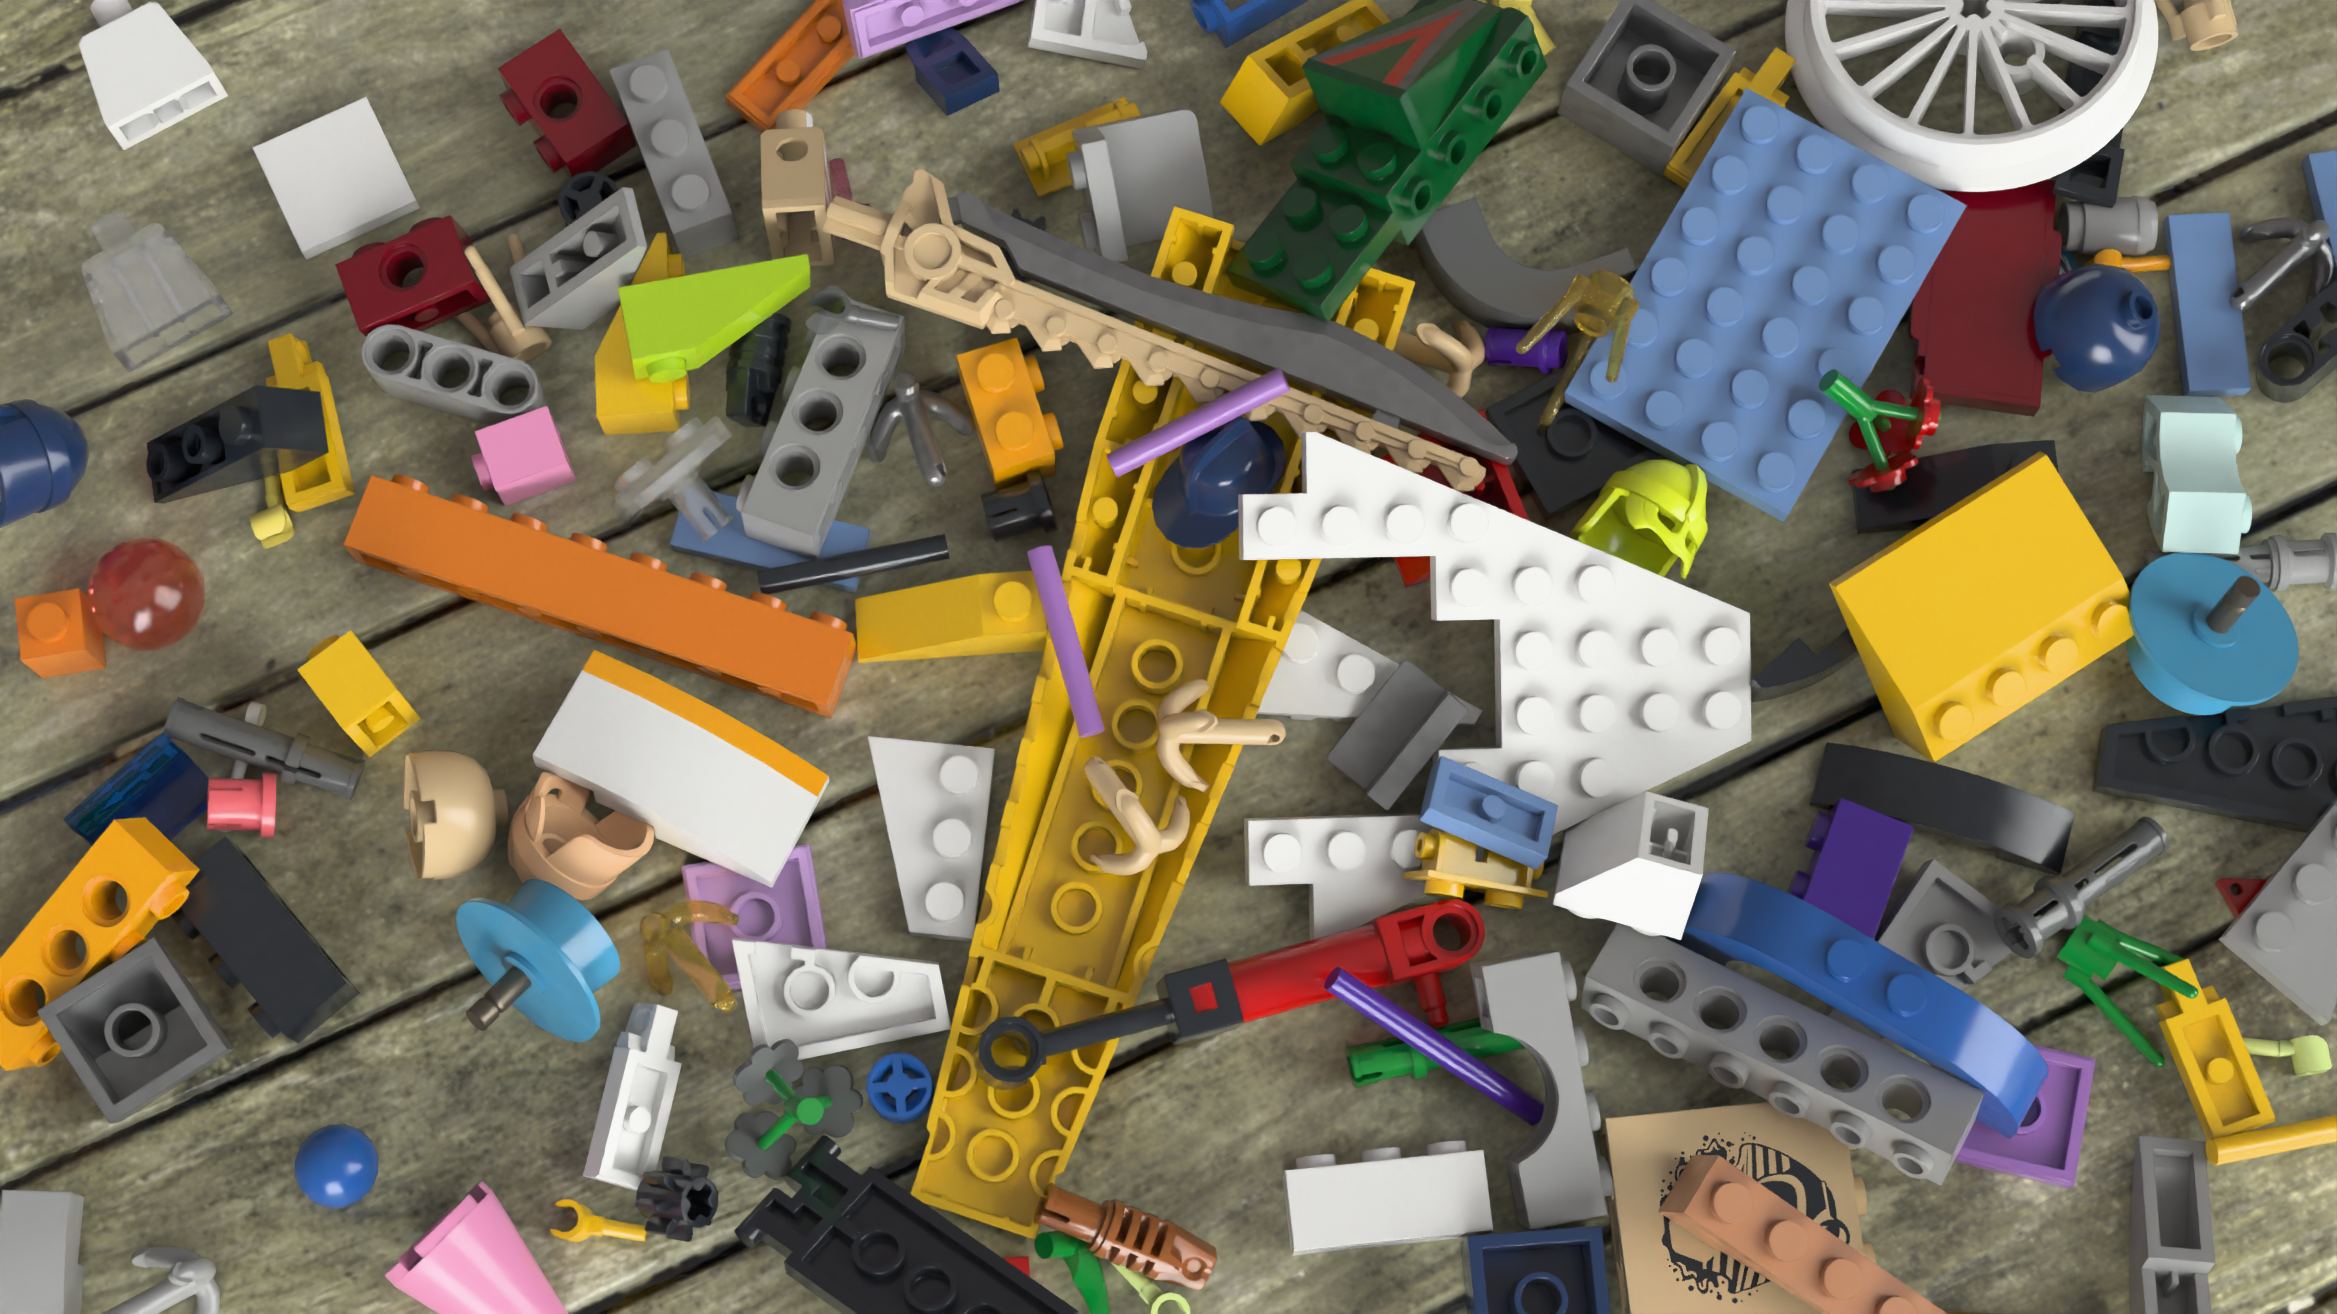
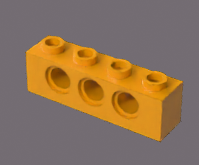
M145 817L114 819L0 958V1065L6 1071L31 1066L42 1067L52 1061L62 1051L37 1013L40 1009L35 998L38 983L45 992L46 1006L146 943L148 940L145 936L157 921L171 916L186 901L189 895V890L186 889V886L200 869ZM119 885L125 889L127 894V906L123 913L119 910L115 899ZM79 934L86 943V956L83 962L77 956L75 949L76 939Z

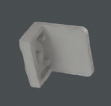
M1181 107L1071 130L1075 151L1066 153L1073 189H1083L1087 212L1078 214V221L1085 250L1094 249L1097 255L1117 263L1128 262L1126 246L1163 239L1174 206L1214 218L1197 118L1190 109Z

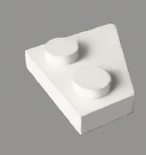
M1034 0L1027 47L1138 69L1143 68L1147 59L1145 43H1139L1129 14L1132 8L1129 0Z

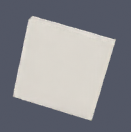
M367 97L253 147L306 260L420 208Z

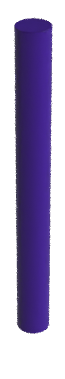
M1336 967L1328 975L1324 989L1529 1125L1534 1126L1541 1120L1544 1102L1341 967Z

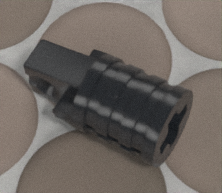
M775 312L730 346V360L727 362L726 416L742 426H767L775 394L779 384L782 382V367L785 364V351L788 347V334L792 321L785 315Z

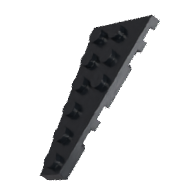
M2337 696L2286 702L2280 706L2249 709V707L2229 709L2214 715L2192 717L2181 715L2108 724L2100 731L2092 791L2307 833L2337 798Z

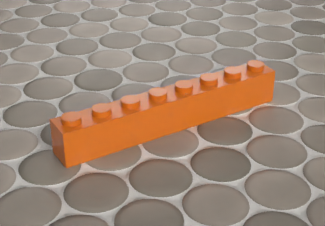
M394 474L391 481L371 475L343 544L356 562L832 719L857 651L854 635L846 631L847 624L844 621L821 612H811L810 618L787 612L786 603L764 593L752 592L748 599L726 592L727 585L724 582L706 574L692 572L690 578L687 579L666 572L668 566L665 563L645 554L632 553L630 559L608 553L606 552L608 546L605 543L584 534L572 533L570 540L547 533L548 526L523 514L513 513L511 519L507 520L489 514V507L465 495L453 494L451 501L428 494L430 488L427 485L404 475Z

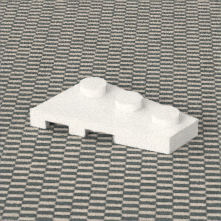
M868 736L910 936L972 942L978 918L996 758L995 749Z
M734 937L732 939L753 1048L760 1044H766L771 1047L779 1040L790 1039L798 1046L799 1056L797 1059L802 1060L951 1029L939 962Z

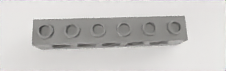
M1617 923L1585 978L1581 1009L1589 1012L1603 1026L1614 1030L1624 1029L1648 1041L1662 1055L1673 1059L1683 1058L1709 1071L1711 1076L1721 1084L1731 1088L1746 1089L1768 1100L1780 1113L1792 1118L1809 1120L1829 1130L1838 1141L1849 1147L1865 1148L1892 1161L1898 1170L1913 1178H1926L1942 1186L1975 1122L1985 1094L1980 1089L1662 936L1642 934L1628 925ZM1658 992L1669 999L1657 1001L1647 997L1645 993ZM1718 1021L1725 1024L1729 1029H1712L1704 1022ZM1777 1050L1786 1054L1789 1058L1783 1060L1774 1059L1764 1051ZM1824 1080H1840L1850 1088L1836 1089L1829 1086ZM1886 1109H1899L1907 1113L1911 1119H1897L1891 1116Z

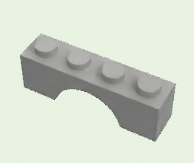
M1548 949L1470 963L1481 1028L1494 1033L1508 1035L1522 1044L1537 1062L1544 1081V1110L1537 1128L1521 1147L1505 1157L1517 1223L1529 1230L1608 1215L1604 1197L1610 1196L1613 1193L1612 1178L1606 1158L1604 1156L1597 1157L1592 1131L1600 1130L1601 1120L1594 1093L1592 1091L1585 1092L1580 1066L1588 1065L1589 1055L1582 1028L1580 1026L1573 1027L1568 1001L1576 1000L1577 990L1570 963L1568 961L1561 962L1560 953Z

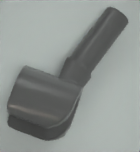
M827 286L819 290L808 301V304L821 307L824 310L815 311L805 321L806 326L811 331L824 335L830 333L841 321L896 331L899 324V316L860 308L858 305L851 304L848 295L837 286Z

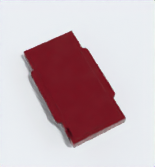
M2046 179L2022 187L1987 192L1937 189L1967 206L1911 302L1909 336L1914 341L1909 399L1912 400L1915 397L1920 378H1927L1930 381V386H1933L1932 398L1940 399L1941 404L2034 417L2041 403L2043 362L2049 359L2053 352L2051 349L2041 352L2036 340L2033 313L2039 291L2043 286L2052 283L2055 279L2054 277L2060 273L2062 236L2058 231L2053 230L2056 195L2051 194V180Z

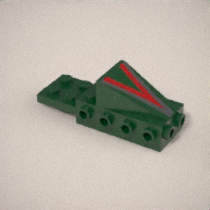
M1419 0L1406 15L1308 58L1303 64L1302 69L1325 118L1307 141L1300 146L1298 152L1289 162L1297 178L1296 181L1225 268V272L1232 285L1329 322L1392 240L1407 246L1411 243L1548 67L1536 38L1533 23L1529 17L1515 8L1507 7L1504 9L1478 0Z

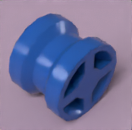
M896 1052L883 1056L873 1065L867 1076L866 1090L873 1108L882 1118L892 1123L907 1124L917 1121L928 1112L933 1102L935 1088L929 1070L920 1059L911 1054Z

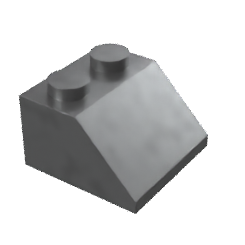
M155 937L37 1011L109 1124L122 1122L234 1050L200 995Z

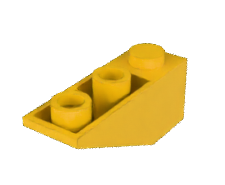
M667 233L656 234L631 285L685 276L683 254H673ZM620 305L595 354L596 417L605 435L680 431L679 410L690 409L688 373L678 380L665 383H654L649 381V378L635 380Z

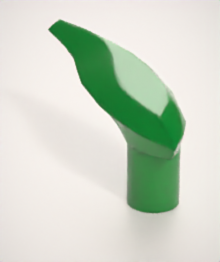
M1060 1231L1039 1233L1034 1243L1037 1255L1042 1259L1062 1257L1069 1267L1073 1282L1086 1302L1090 1313L1110 1314L1108 1291L1103 1269L1098 1257L1093 1256L1091 1251L1087 1250V1242Z

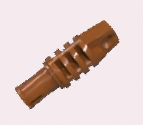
M1050 1182L1044 1189V1195L1048 1196L1047 1199L1040 1197L1034 1223L1048 1226L1087 1242V1250H1090L1093 1256L1101 1259L1105 1258L1113 1264L1125 1266L1128 1270L1140 1272L1151 1279L1202 1290L1217 1261L1216 1248L1171 1221L1159 1219L1156 1215L1142 1212L1139 1208L1127 1206L1116 1199L1111 1201L1105 1200L1102 1204L1059 1188L1056 1184Z

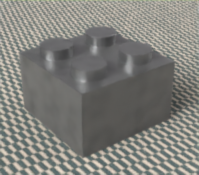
M1622 0L1567 82L1557 113L1662 176L1668 163L1684 143L1725 80L1736 50L1652 0Z

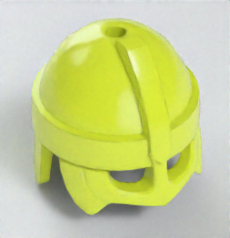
M1665 459L1646 460L1627 468L1625 471L1615 472L1601 489L1599 497L1576 523L1570 532V538L1662 577H1665L1674 562L1680 557V575L1685 579L1690 571L1695 554L1708 531L1706 523L1707 481L1705 473L1696 464H1687L1684 467Z

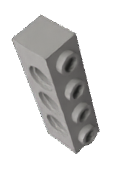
M849 298L851 304L858 305L860 308L898 315ZM898 315L899 324L896 331L842 321L830 333L824 335L816 334L808 329L805 345L810 350L803 366H793L787 377L783 391V401L787 402L780 421L771 420L764 431L759 451L760 456L764 457L756 476L750 474L746 476L738 494L736 510L741 512L747 537L812 559H818L906 347L904 316ZM838 364H850L857 368L850 375L843 377L828 373L833 366ZM818 417L834 421L831 427L823 431H812L805 427L810 420ZM797 471L805 472L812 476L807 483L801 486H788L781 482L786 475Z

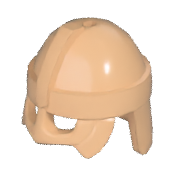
M542 772L530 795L525 798L512 819L507 842L508 860L522 883L529 879H539L559 887L576 900H590L602 893L619 874L637 862L651 849L654 841V827L617 811L612 812L599 821L592 813L585 809L590 789L559 777L554 773ZM554 788L559 789L558 795L548 794Z

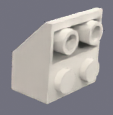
M1645 791L1567 828L1562 842L1553 905L1566 908L1573 914L1583 918L1593 919L1599 917L1628 925L1645 935H1664L1681 940L1703 876L1709 808Z

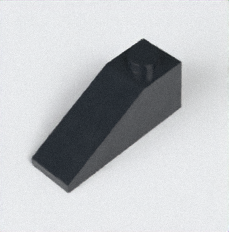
M2055 441L1996 443L1917 458L1918 464L1905 469L1907 480L1895 486L1891 491L1871 492L1869 486L1857 488V485H1854L1852 490L1857 532L1860 534L1915 530L1926 523L1934 514L1939 515L2038 452L2047 454L2059 473ZM1865 468L1853 470V471L1851 472V475H1852L1853 473H1855V472H1857V471H1860V470H1862V469H1865Z

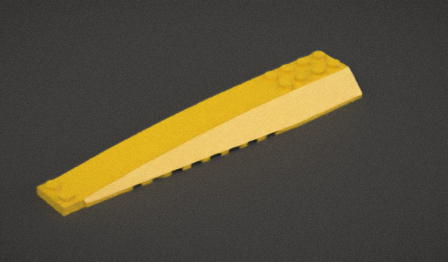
M1174 206L1151 276L1225 298L1274 309L1303 313L1233 286L1225 272V268L1245 245L1244 242L1233 239L1234 225ZM1370 268L1330 320L1367 336L1394 351L1415 281ZM1135 320L1134 326L1260 376L1268 373ZM1122 359L1094 442L1076 515V524L1061 577L1105 731L1093 736L1080 738L1048 629L1047 642L1039 674L1035 682L1024 735L1021 739L1009 797L1006 801L995 854L985 886L978 923L975 927L968 955V964L963 984L960 988L950 1035L926 1126L930 1136L910 1193L925 1204L1034 1240L1041 1226L1034 1223V1215L1040 1197L1047 1199L1048 1196L1044 1195V1189L1050 1182L1055 1183L1056 1177L1064 1173L1120 1038L1046 1057V1064L1041 1065L1025 1085L1013 1090H1000L991 1087L979 1077L974 1067L973 1056L977 1041L992 1022L1003 1017L1016 1016L1028 1020L1034 1026H1037L1040 1032L1134 1006L1244 746L1243 744L1180 743L1179 750L1182 757L1192 766L1196 774L1209 784L1205 792L1183 786L1165 770L1156 752L1160 731L1156 712L1163 699L1173 690L1194 680L1203 679L1209 684V689L1201 697L1189 704L1181 713L1196 712L1197 710L1204 709L1214 714L1217 718L1255 719L1322 561V558L1239 560V527L1220 543L1202 549L1183 548L1165 538L1154 520L1152 510L1154 492L1165 471L1180 455L1182 445L1120 477H1117L1114 473L1107 454L1205 404H1196L1182 381L1174 376L1164 381L1162 386H1145L1129 361ZM1286 380L1291 388L1370 419L1372 418L1373 413ZM1275 411L1267 416V421L1260 422L1272 427L1283 441L1286 464L1282 478L1269 494L1302 493L1301 439H1299L1284 415ZM1326 429L1320 433L1341 442L1332 430ZM1094 756L1100 757L1110 765L1125 787L1137 795L1139 803L1158 830L1167 827L1174 810L1176 796L1185 797L1186 806L1190 811V825L1184 841L1175 850L1157 854L1147 869L1133 875L1107 873L1101 870L1096 863L1090 861L1091 853L1099 855L1124 854L1132 851L1135 847L1133 840L1090 783L1084 772L1085 762ZM1003 1037L993 1042L991 1047L992 1057L997 1065L1006 1070H1017L1024 1066L1026 1051L1020 1042L1010 1037Z

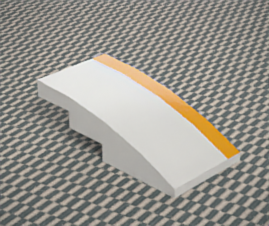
M597 650L592 652L533 753L536 767L592 790L596 803L654 827L657 839L771 888L829 783V776L770 738L688 693Z

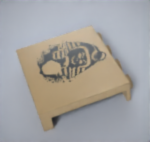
M1770 1102L1605 1118L1601 1122V1128L1598 1130L1600 1153L1607 1160L1612 1178L1613 1193L1610 1196H1606L1621 1314H1822L1751 1268L1718 1249H1712L1658 1212L1692 1155L1721 1156L1876 1264L1872 1244L1870 1242L1863 1243L1859 1216H1865L1867 1213V1196L1862 1177L1853 1176L1849 1150H1856V1148L1841 1143L1829 1130L1804 1118L1786 1116L1777 1111Z

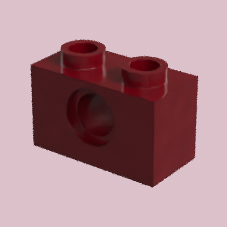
M561 29L556 30L498 68L506 90L499 94L502 103L519 126L529 121L540 136V138L533 142V145L552 173H556L563 168L568 177L572 178L578 173L598 172L637 146L629 122ZM571 103L576 105L573 113L565 118L556 119L549 117L551 110L559 104Z
M451 215L444 218L433 217L424 219L413 225L409 233L386 243L374 242L358 248L353 253L352 258L335 264L358 329L366 337L377 327L387 324L400 325L422 332L491 302L490 297L465 255V249L468 246H473L471 238ZM423 267L419 280L411 286L403 287L404 279L408 273L416 268Z

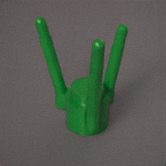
M2084 914L2081 923L2072 929L2056 955L2057 958L2069 965L2062 977L2080 988L2154 1066H2164L2166 1061L2162 1054L2096 985L2091 977L2093 974H2096L2105 980L2117 962H2120L2159 984L2193 999L2199 993L2195 986L2136 954L2166 965L2185 958L2118 931L2101 919H2098L2096 922Z

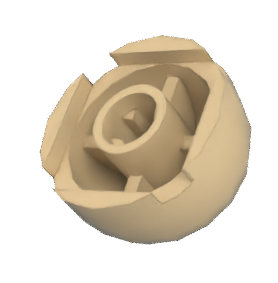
M432 749L405 755L402 774L404 810H409L412 832L406 831L410 860L416 878L418 880H438L468 873L482 864L493 849L496 828L507 827L508 804L505 790L503 788L493 789L487 771L476 760L459 752Z

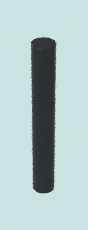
M945 534L759 570L757 571L761 593L769 595L950 559Z

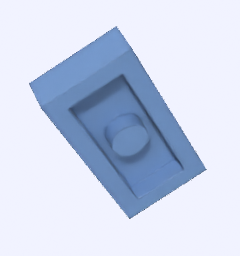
M1441 756L1431 768L1419 820L1533 869H1537L1548 857L1558 805Z

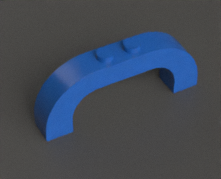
M1723 872L1703 875L1681 940L1666 937V939L1724 967L1728 961L1734 960L1768 970L1910 1051L1934 1068L1984 1091L1985 1094L1976 1120L2009 1139L2016 1134L2048 1077L2049 1070L2047 1064L2038 1050L2019 1031L1985 1005L1823 910L1762 882Z

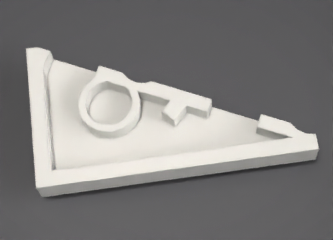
M1300 610L1257 714L1290 716L1292 720L1310 721L1317 717L1331 718L1335 722L1353 723L1399 664ZM1452 694L1469 709L1457 726L1474 727L1481 716L1482 710Z

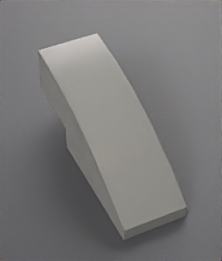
M2139 1136L2135 1145L2130 1217V1314H2211L2208 1273L2215 1264L2205 1141Z
M2 1190L0 1210V1314L81 1313L85 1266L78 1264L84 1205L83 1196L64 1191Z

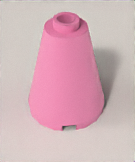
M482 1180L466 1193L467 1197L455 1209L451 1207L398 1259V1264L384 1274L393 1286L438 1314H568L495 1193Z

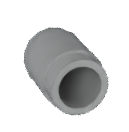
M2141 196L2117 197L2113 208L2079 200L2078 202H2063L2059 218V233L2062 236L2061 249L2062 251H2077L2078 254H2097L2104 249H2114L2121 252L2122 255L2137 256L2146 254L2147 251L2154 249L2157 241L2158 214L2154 201L2148 200L2147 197Z

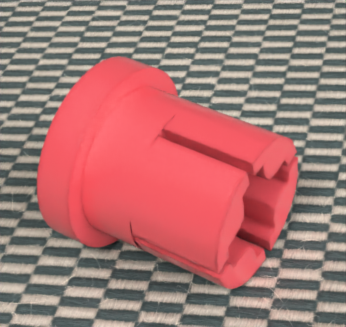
M262 773L261 779L208 778L206 830L259 831L260 838L274 837L276 773Z

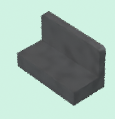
M1404 660L1329 751L1328 760L1365 789L1369 797L1388 811L1469 709L1412 662Z

